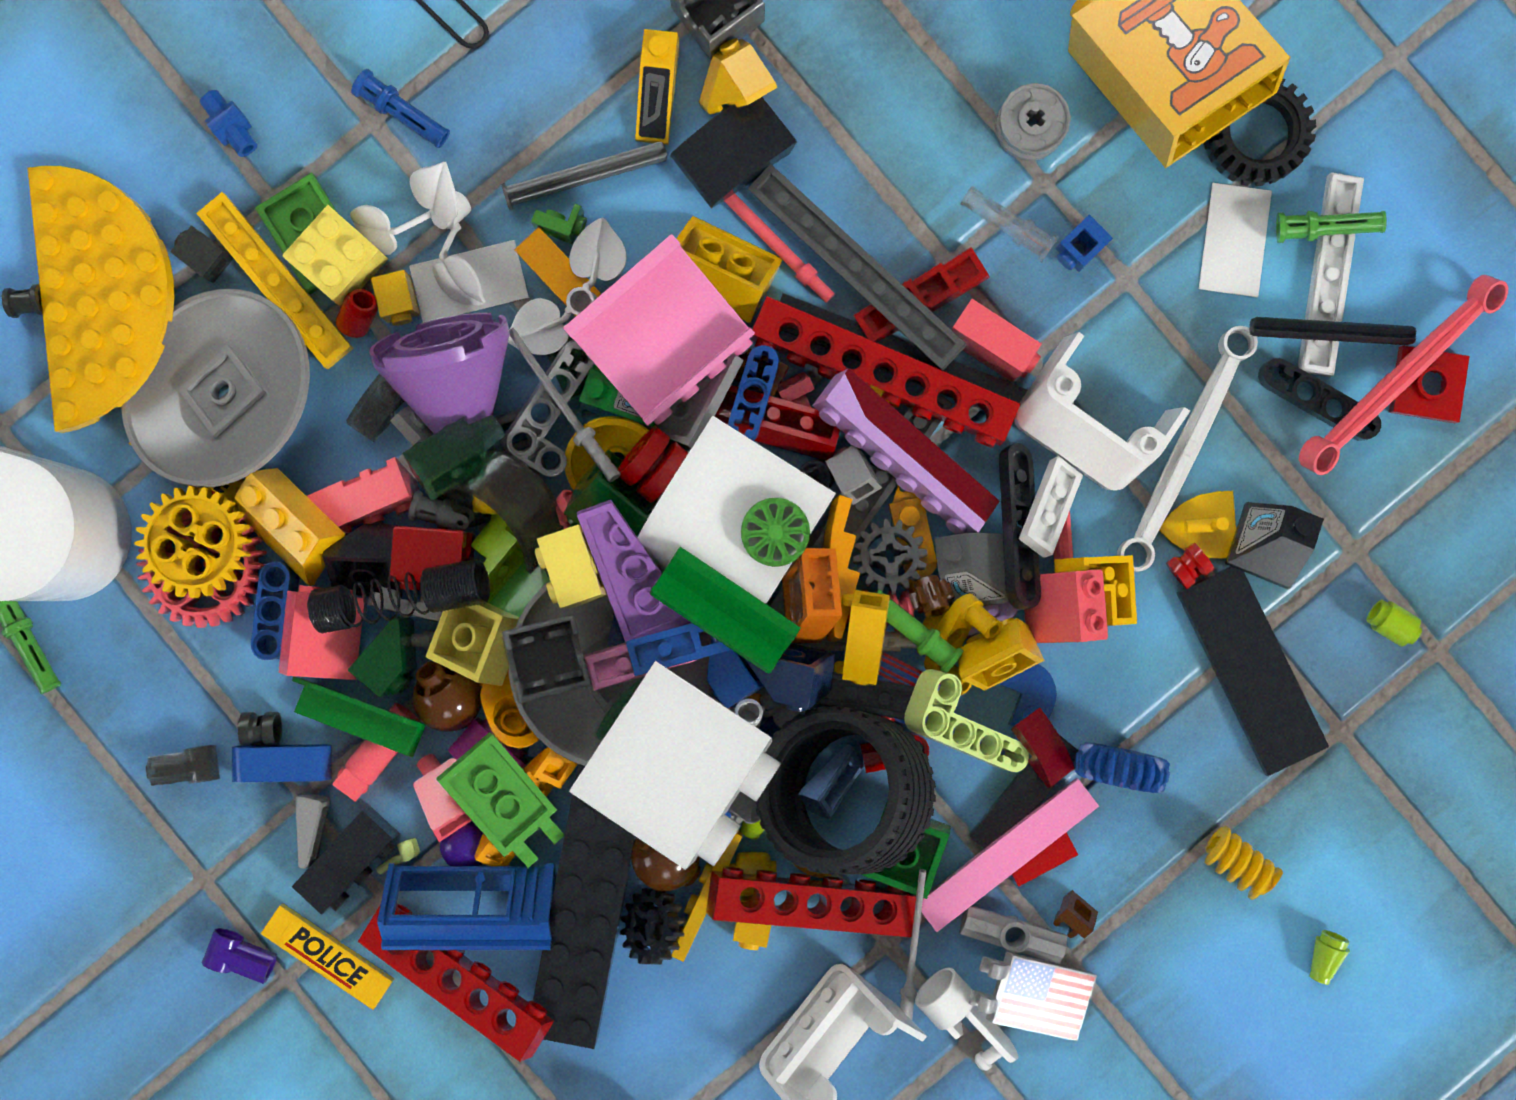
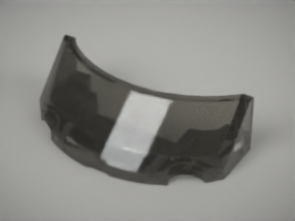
M473 445L460 446L426 480L430 486H446L464 491L490 506L506 522L515 535L524 556L526 570L530 574L539 566L535 555V549L539 548L537 538L564 529V526L559 523L555 509L558 504L547 484L526 463L505 451L496 448L491 450L473 448Z

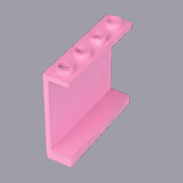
M673 234L669 235L563 327L568 335L577 342L641 416L647 426L653 421L656 425H659L673 413L669 408L679 399L683 402L690 399L699 390L696 384L706 375L710 380L718 375L726 367L723 361L732 353L739 356L753 344L749 338L755 334L681 248V244Z

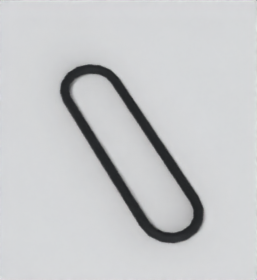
M416 0L464 47L470 49L479 48L488 39L489 31L487 24L463 0L456 1L483 27V37L477 43L465 42L423 0Z

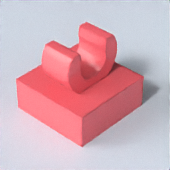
M803 371L781 382L776 393L780 399L811 407L805 394L815 390L810 377Z

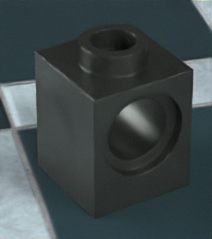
M192 225L188 230H184L177 236L174 248L170 251L200 276L212 283H215L233 260V257L226 250Z

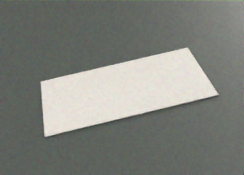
M1212 183L1199 289L1258 297L1272 191Z
M515 240L454 254L467 261L475 271L481 285L482 295L487 301L483 305L474 306L460 303L449 297L440 288L432 270L433 265L441 261L440 258L410 265L423 323L529 298L519 256L514 251L516 248Z

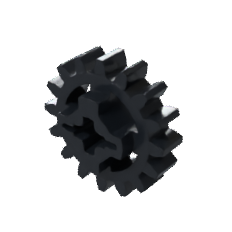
M643 888L641 894L634 893L632 895L634 904H625L628 915L621 916L620 920L625 923V928L620 930V935H626L627 939L622 946L623 948H631L629 957L638 959L639 964L661 965L663 960L672 959L671 950H679L680 946L676 940L677 937H684V932L679 930V925L685 922V918L678 917V912L682 906L681 904H673L675 900L674 894H666V891Z

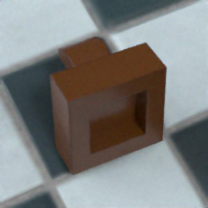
M1072 890L1063 897L1061 908L1057 912L1053 924L1057 927L1060 923L1065 922L1070 926L1067 933L1069 938L1079 934L1085 939L1094 930L1098 911Z

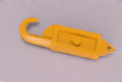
M897 485L893 501L888 504L893 527L896 526L898 520H901L903 530L906 531L911 526L915 528L913 538L923 537V543L918 548L926 549L927 556L919 560L926 563V568L921 571L916 570L921 579L931 575L937 568V558L926 510L921 505L922 500L914 493L901 492L900 486ZM896 537V541H898L901 545H908L904 540H902L899 537ZM912 562L902 566L904 573L911 567ZM909 579V594L916 592L915 581Z

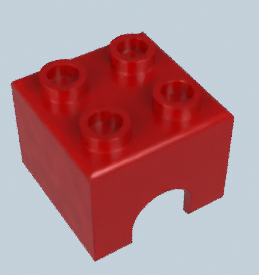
M395 526L393 528L390 575H393L400 582V589H405L404 578L405 574L409 571L415 578L417 590H421L420 577L425 568L474 559L475 549L471 547V544L476 536L474 533H466L462 530ZM408 575L409 590H414L412 579Z

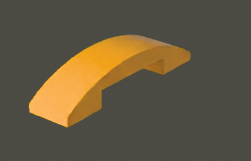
M547 747L523 770L547 797L554 786L559 789L562 788L578 763L564 758ZM482 834L474 858L476 861L488 866H508L516 854L511 851L503 857L489 839Z

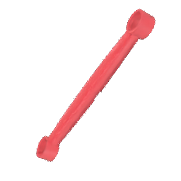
M1481 275L1476 278L1468 290L1467 301L1403 358L1399 362L1400 364L1364 396L1324 438L1314 436L1305 442L1299 454L1300 464L1318 475L1329 473L1338 462L1340 449L1414 382L1483 311L1494 313L1501 308L1508 295L1507 283L1489 275Z

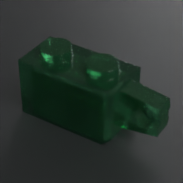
M493 415L468 424L463 417L452 424L446 425L441 431L424 441L414 444L402 454L412 474L432 501L485 469L488 463L485 451L505 435L502 427Z

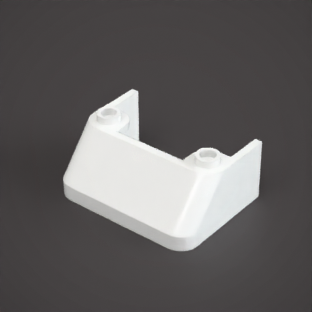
M1077 332L1063 337L1020 401L1021 405L1014 422L1019 430L1056 456H1060L1100 487L1106 490H1121L1163 453L1190 410L1185 407L1165 410L1154 428H1139L1132 433L1127 442L1072 404L1080 392L1081 381L1078 374L1065 364L1084 338L1083 334Z
M836 964L826 972L764 1051L760 1059L759 1068L762 1076L782 1100H837L836 1089L828 1079L869 1027L880 1035H889L898 1027L922 1042L927 1036L897 1004L857 972L844 964Z

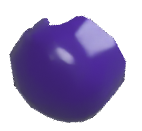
M473 821L440 841L441 855L449 866L483 865V863L476 861L474 858L483 833Z

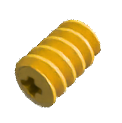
M1227 826L1218 829L1206 845V852L1208 854L1204 863L1210 866L1215 861H1218L1215 872L1222 874L1228 869L1229 872L1226 880L1230 883L1240 878L1237 889L1244 891L1250 886L1247 897L1251 900L1271 891L1283 874L1282 869L1279 867L1275 868L1274 863L1269 859H1264L1261 852L1253 851L1252 845L1242 842L1238 834H1231V830Z

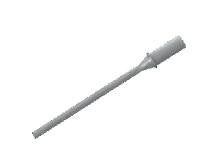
M925 869L919 870L907 980L904 987L900 990V1009L911 1020L913 1017L914 1000L917 996L913 979L926 877Z

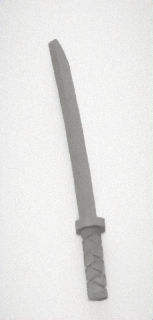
M514 328L510 329L512 340L577 432L573 439L574 443L577 446H584V449L591 455L590 457L597 463L596 465L609 482L616 480L621 474L594 439L595 431L591 427L584 428L517 331Z

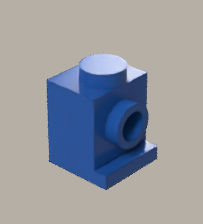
M1089 214L1055 248L1059 252L1057 259L1066 269L1072 270L1075 268L1080 272L1113 237ZM1074 244H1081L1084 247V253L1081 254L1074 247Z

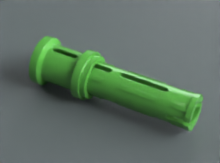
M1307 211L1306 215L1285 216L1284 213H1277V243H1284L1285 239L1300 238L1314 241L1318 236L1384 233L1387 224L1386 212L1318 215L1317 212Z
M878 589L875 592L879 594H884L880 589ZM890 599L887 622L916 645L915 649L919 655H926L940 666V671L947 673L959 660L963 650L960 647L954 648L940 636L941 632L933 628L929 630Z
M0 601V623L3 627L1 633L4 637L13 641L25 666L40 690V694L59 687L62 683L58 680L46 655L31 631L33 628L31 618H26L17 601Z

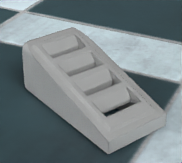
M309 792L296 795L299 868L306 869L318 859L331 801L330 797Z

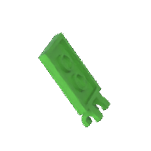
M491 732L436 778L503 857L513 851L527 868L538 860V857L524 843L535 831L540 828L554 845L565 836L550 818L557 809Z

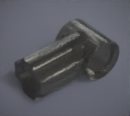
M216 745L199 746L184 749V752L150 756L145 766L146 776L151 786L188 781L189 784L220 779Z

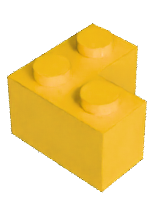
M1133 555L1054 559L1055 573L1102 570L1107 626L1137 624Z

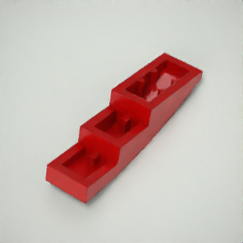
M970 247L944 265L939 263L912 281L910 278L902 283V285L931 312H934L987 280L990 276L972 247ZM871 304L853 315L867 338L874 342H878L899 331Z

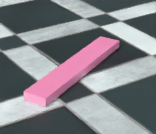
M1075 778L929 892L928 898H923L922 914L935 931L938 932L1092 813L1099 805L1080 780Z

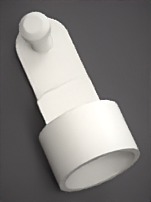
M953 968L941 969L926 980L917 993L915 1004L938 1029L947 1030L955 1039H958L963 1035L961 1020L966 1016L993 1045L985 1052L980 1051L975 1055V1062L981 1070H989L992 1068V1064L1002 1056L1010 1063L1018 1059V1053L1008 1036L997 1024L986 1019V1013L978 1011L977 1006L968 1004L972 989Z

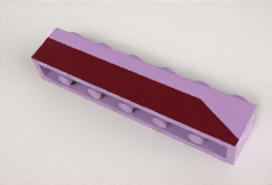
M849 368L836 374L812 405L820 412L819 416L823 421L831 426H836L846 434L845 438L851 445L856 448H862L869 454L875 466L892 474L896 478V483L902 489L914 493L922 500L921 505L929 512L938 514L944 519L947 528L953 533H979L1000 501Z

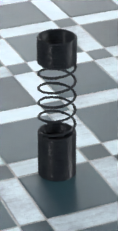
M477 558L475 560L425 568L420 577V588L423 601L428 610L420 611L416 607L418 596L416 581L413 574L408 571L405 574L404 583L406 594L413 609L407 615L399 611L401 601L400 588L396 578L390 575L387 580V590L390 601L396 610L391 618L385 617L382 614L384 607L383 591L379 581L373 578L370 582V595L373 605L379 614L374 621L365 618L367 600L365 590L360 582L356 581L354 583L353 596L351 591L342 584L312 590L308 597V615L316 631L323 634L337 630H346L351 627L357 628L364 620L369 624L377 623L380 617L386 621H392L398 613L404 618H409L415 610L420 614L426 615L429 612L436 613L485 604L490 597L488 572L483 562ZM408 575L411 577L414 587V602L409 592ZM391 578L397 590V606L391 592ZM374 581L380 592V610L374 597ZM357 584L359 585L363 595V613L361 612L356 597ZM357 608V611L362 617V619L359 623L354 624L356 619Z

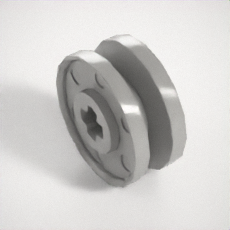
M1038 83L1022 85L1009 94L997 113L995 123L997 139L1005 152L1016 159L1025 161L1044 159L1057 149L1069 131L1071 120L1069 107L1062 95L1049 85ZM1034 118L1037 120L1038 124H1035L1031 127L1028 125L1027 121H1030Z

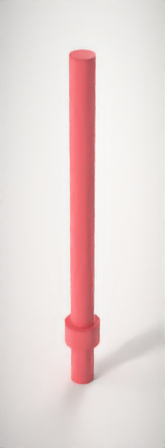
M736 194L724 200L796 273L795 278L804 287L808 285L825 303L835 295L817 276L819 272L810 263L805 264Z

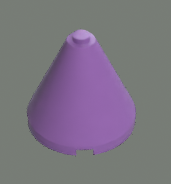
M469 313L427 321L415 325L417 331L407 334L402 338L398 331L376 342L369 350L373 367L446 448L455 457H461L463 461H471L481 457V452L487 448L510 335L506 317L503 315L498 316L499 322H493L491 313Z

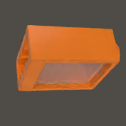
M806 548L803 554L792 562L782 578L785 617L801 627L791 643H821L842 617L836 549Z

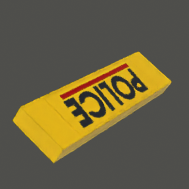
M284 903L279 905L261 932V935L372 1010L376 1008L395 979Z

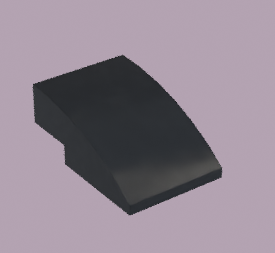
M761 97L748 105L738 108L735 104L730 105L686 139L671 153L670 157L712 209L755 181L770 164L774 165L789 155L797 140L764 98Z

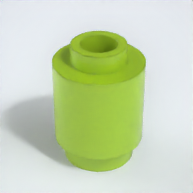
M1379 600L1371 608L1366 618V621L1371 624L1372 630L1400 647L1415 643L1422 633V627H1420L1421 619L1392 601Z

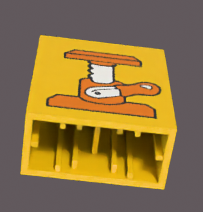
M1077 0L1070 11L1072 20L1068 52L1165 168L1276 94L1291 58L1240 0Z

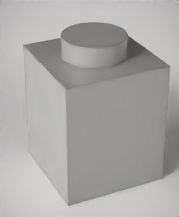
M853 445L839 449L832 458L825 461L842 495L851 498L852 505L882 488L866 456L859 448Z

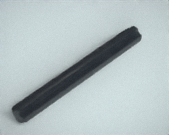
M1255 317L1250 320L1249 324L1250 335L1257 337L1392 345L1414 344L1417 332L1413 326Z

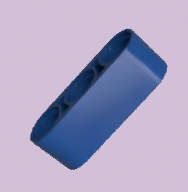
M269 562L262 567L259 574L251 650L261 660L280 659L287 591H298L299 576L285 562ZM279 568L284 570L286 577L284 583L280 586L274 581V573ZM274 602H277L281 607V615L276 620L271 617L269 611L270 606ZM270 635L277 641V648L274 653L267 651L265 646L266 639Z
M332 745L232 747V782H304L332 779Z

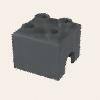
M670 0L671 8L710 60L714 54L721 51L720 46L734 38L740 40L765 21V3L763 0Z
M574 614L502 631L501 636L518 704L592 685L588 668L585 665L581 652L579 632Z

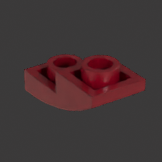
M1040 707L1011 728V731L1032 756L1028 763L1048 789L1075 769L1061 737Z

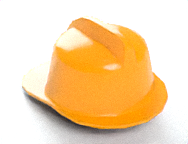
M509 670L502 686L483 683L480 693L481 704L490 729L496 739L506 746L514 748L529 747L538 742L539 738L528 727L515 703L510 686Z

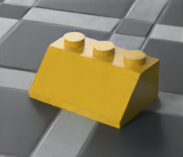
M692 216L676 239L681 244V248L742 320L751 323L782 263V259Z
M278 468L257 470L250 473L234 497L238 510L245 513L243 516L245 523L252 526L254 532L308 586L314 585L325 568L322 557L323 551L342 539L345 533Z

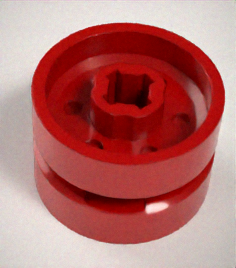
M653 426L641 437L617 469L621 474L619 478L627 485L631 486L638 482L636 492L649 503L656 500L665 491L689 453L677 442L669 445L666 449L670 437L657 426Z

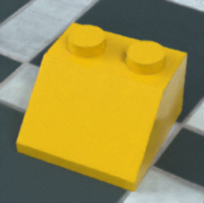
M1009 618L1001 621V631L994 638L987 639L983 634H977L966 641V645L961 647L963 653L958 660L959 674L963 681L986 691L1045 661L1029 625L1019 618Z

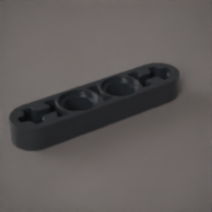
M1275 358L1264 363L1258 372V379L1265 389L1333 428L1358 403L1351 397L1281 358ZM1279 367V375L1288 380L1293 378L1294 375L1296 378L1290 384L1283 379L1273 382L1271 380L1273 375L1269 370ZM1301 382L1311 385L1313 395L1310 400L1305 401L1298 397L1297 386ZM1330 399L1340 402L1342 412L1339 417L1334 418L1327 413L1326 404ZM1379 415L1367 424L1370 428L1369 430L1357 433L1352 439L1364 441L1375 437L1381 429Z

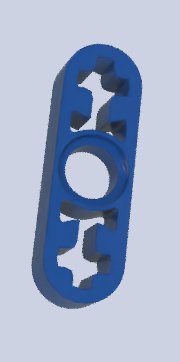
M766 345L755 347L748 355L728 422L730 427L739 432V427L735 426V423H742L745 410L751 412L749 427L753 428V430H746L744 436L752 441L759 434L778 370V355L773 348ZM762 356H767L768 363L772 366L766 365L762 379L756 378L758 363L754 360H761ZM755 386L762 390L764 396L760 402L750 403L745 400L743 393L748 387Z

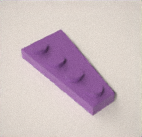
M612 500L577 512L578 520L625 641L691 623L650 595L651 589L662 575V572Z

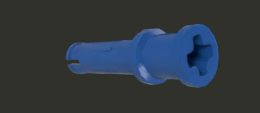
M364 69L357 76L351 89L352 95L355 97L361 96L375 106V110L380 114L389 113L408 126V128L434 144L436 148H441L450 134L449 129L444 128L422 111L399 97L397 88L392 85L386 86L373 77L374 74L371 70Z

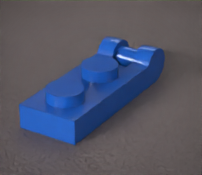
M693 623L625 641L635 676L648 673L655 661L668 668L732 649L712 636L713 644L702 646L699 633L704 631Z

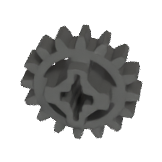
M884 519L882 528H879L873 522L871 524V534L864 531L860 533V538L864 543L854 544V550L861 553V555L853 557V564L862 565L857 572H860L859 577L867 575L865 586L869 587L876 583L878 584L877 590L880 589L882 591L884 587H889L893 595L896 594L897 586L901 585L907 591L910 587L909 579L915 582L920 579L916 570H925L926 563L919 559L927 556V550L918 548L924 539L922 536L912 537L915 530L913 526L905 531L902 529L901 520H898L895 527H891L889 520ZM895 536L904 540L908 545H901L895 540ZM882 538V542L876 549L868 551L875 540ZM890 550L893 556H896L894 563H888L887 558H885L886 551ZM912 562L908 571L898 576L899 569L903 565ZM877 567L885 573V577L876 574L871 568Z

